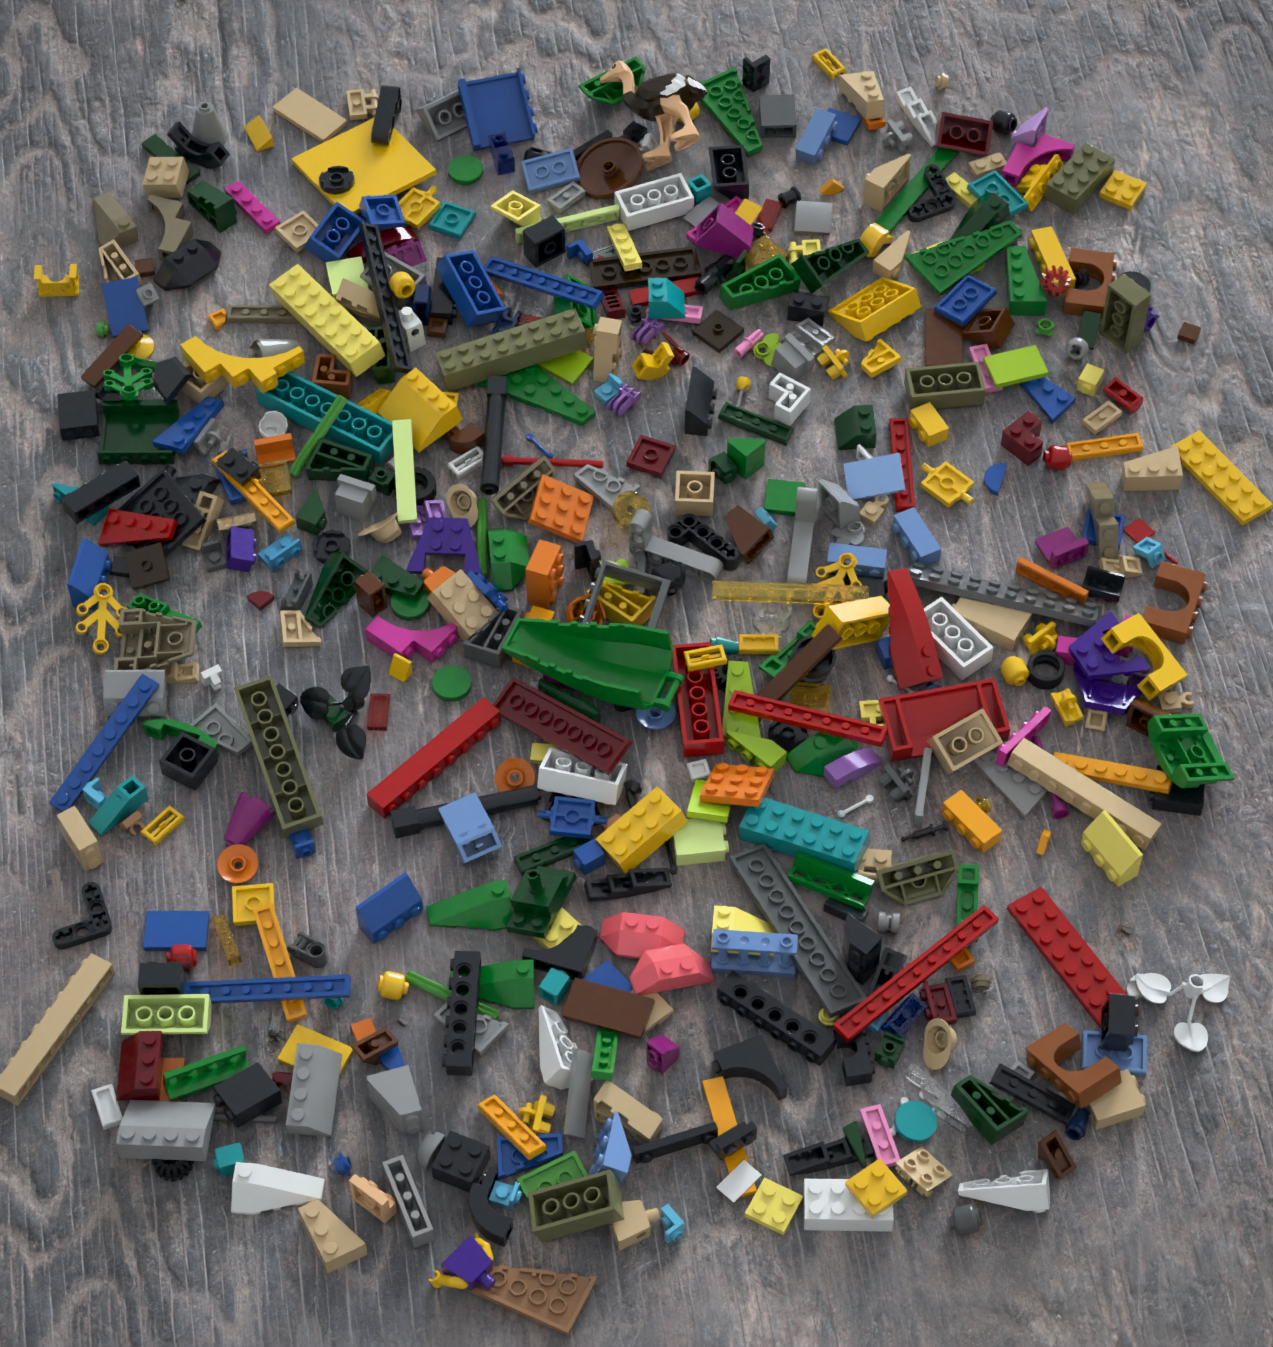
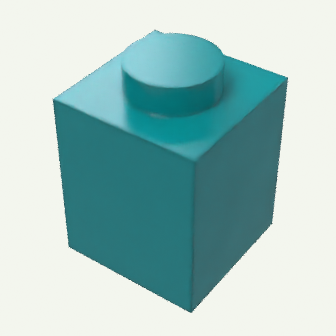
M703 174L687 180V185L694 196L695 206L706 198L711 197L712 185Z
M551 968L539 985V997L558 1006L570 988V977L562 970Z
M240 1142L216 1148V1157L212 1158L215 1171L220 1170L221 1177L233 1175L236 1162L245 1163Z

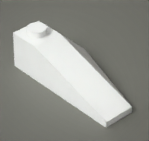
M541 1005L538 1008L540 1070L543 1081L548 1086H553L560 1090L569 1088L573 1050L578 1049L576 1043H572L567 1037L568 1030L557 1011Z
M1049 1170L1019 1172L1020 1176L1013 1178L1008 1177L1007 1174L1001 1175L1000 1178L992 1182L989 1179H980L960 1183L958 1195L1041 1213L1049 1209L1050 1206Z

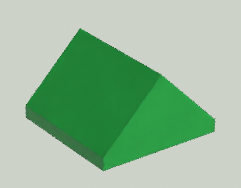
M727 438V455L737 465V473L745 480L764 466L766 439Z

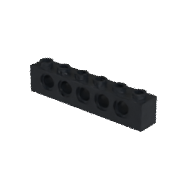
M455 951L454 959L450 960V971H453V978L449 977V990H452L451 997H447V1009H450V1016H446L445 1028H448V1035H444V1048H447L446 1054L442 1055V1067H446L447 1075L473 1076L482 964L480 951ZM463 973H468V974H469L468 976H465V977L460 976V975L463 974ZM461 992H467L466 995H459ZM460 1011H465V1012H466L465 1014H462V1015L457 1014V1013L460 1012ZM458 1030H464L462 1034L456 1033ZM455 1050H463L461 1053H454Z
M733 970L717 988V999L721 1004L731 1007L739 1016L748 1018L757 1028H763L774 1039L781 1040L787 1044L789 1049L802 1054L810 1063H816L821 1066L835 1049V1037ZM741 995V996H744V998H741V999H740V998H737L736 996ZM754 1007H760L762 1009L756 1010L754 1009ZM772 1018H777V1019H779V1020H778V1021H772L771 1019H772ZM793 1029L796 1032L791 1033L788 1030ZM812 1041L813 1044H807L805 1042Z

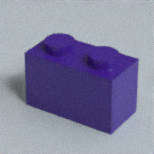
M231 526L226 537V569L249 572L251 566L255 565L256 554L254 549L256 547V538H254V530Z

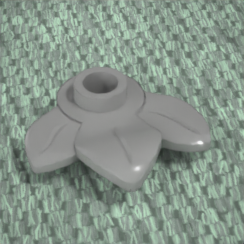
M854 521L843 529L839 527L833 529L830 535L838 538L837 544L858 546L864 541L866 529L861 522Z

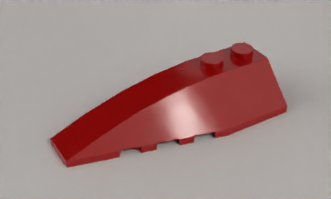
M907 568L888 571V597L890 607H888V615H890V626L888 627L890 634L889 654L898 689L934 683L943 679L931 629Z

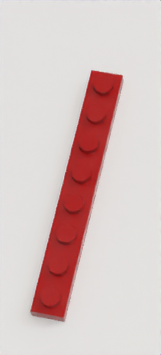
M734 690L728 703V710L878 747H882L888 732V727L737 690Z

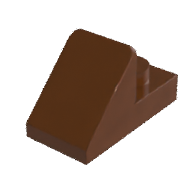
M384 1027L352 1044L351 1048L364 1063L378 1065L380 1055L397 1047L399 1041L387 1027Z
M1056 1130L1038 1142V1158L1047 1161L1056 1179H1062L1077 1168Z

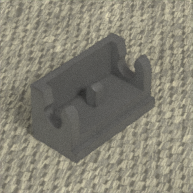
M296 570L295 578L286 596L281 600L280 610H301L313 586L311 572L306 571L303 577L299 574L300 571Z

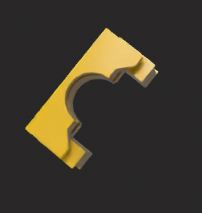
M70 264L69 275H65V278L59 282L50 281L49 277L44 275L42 265H35L34 280H37L39 297L79 296L80 276L78 275L77 264Z

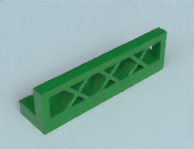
M801 851L797 852L793 867L787 875L790 882L861 910L869 900L874 885V880ZM799 873L801 875H804V877L800 878L798 876H795L794 874ZM815 881H819V882L823 883L824 885H818V884H815L814 882H815ZM833 889H839L842 892L838 893L833 891ZM857 896L859 898H862V901H858L856 899H853L852 897Z
M242 1045L163 1073V1086L169 1100L178 1101L212 1089L217 1084L250 1067L246 1059L247 1050L245 1046Z

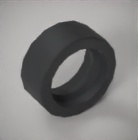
M1051 651L1036 652L1030 657L1027 664L1029 670L1028 681L1039 689L1048 690L1057 687L1064 677L1065 664L1063 659ZM1042 663L1050 664L1057 669V674L1051 677H1043L1034 671V667Z

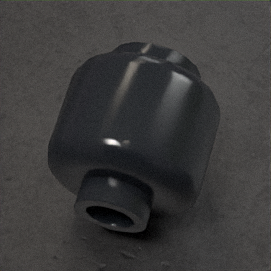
M998 110L991 116L990 121H993L992 129L997 133L1009 135L1017 127V119L1011 112Z

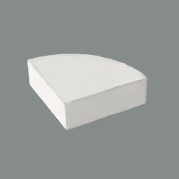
M1133 976L1128 983L1126 994L1135 996V1000L1143 996L1140 994L1136 986L1135 976Z

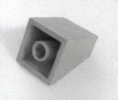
M409 1065L366 1076L370 1100L403 1135L416 1134L424 1129L422 1109Z

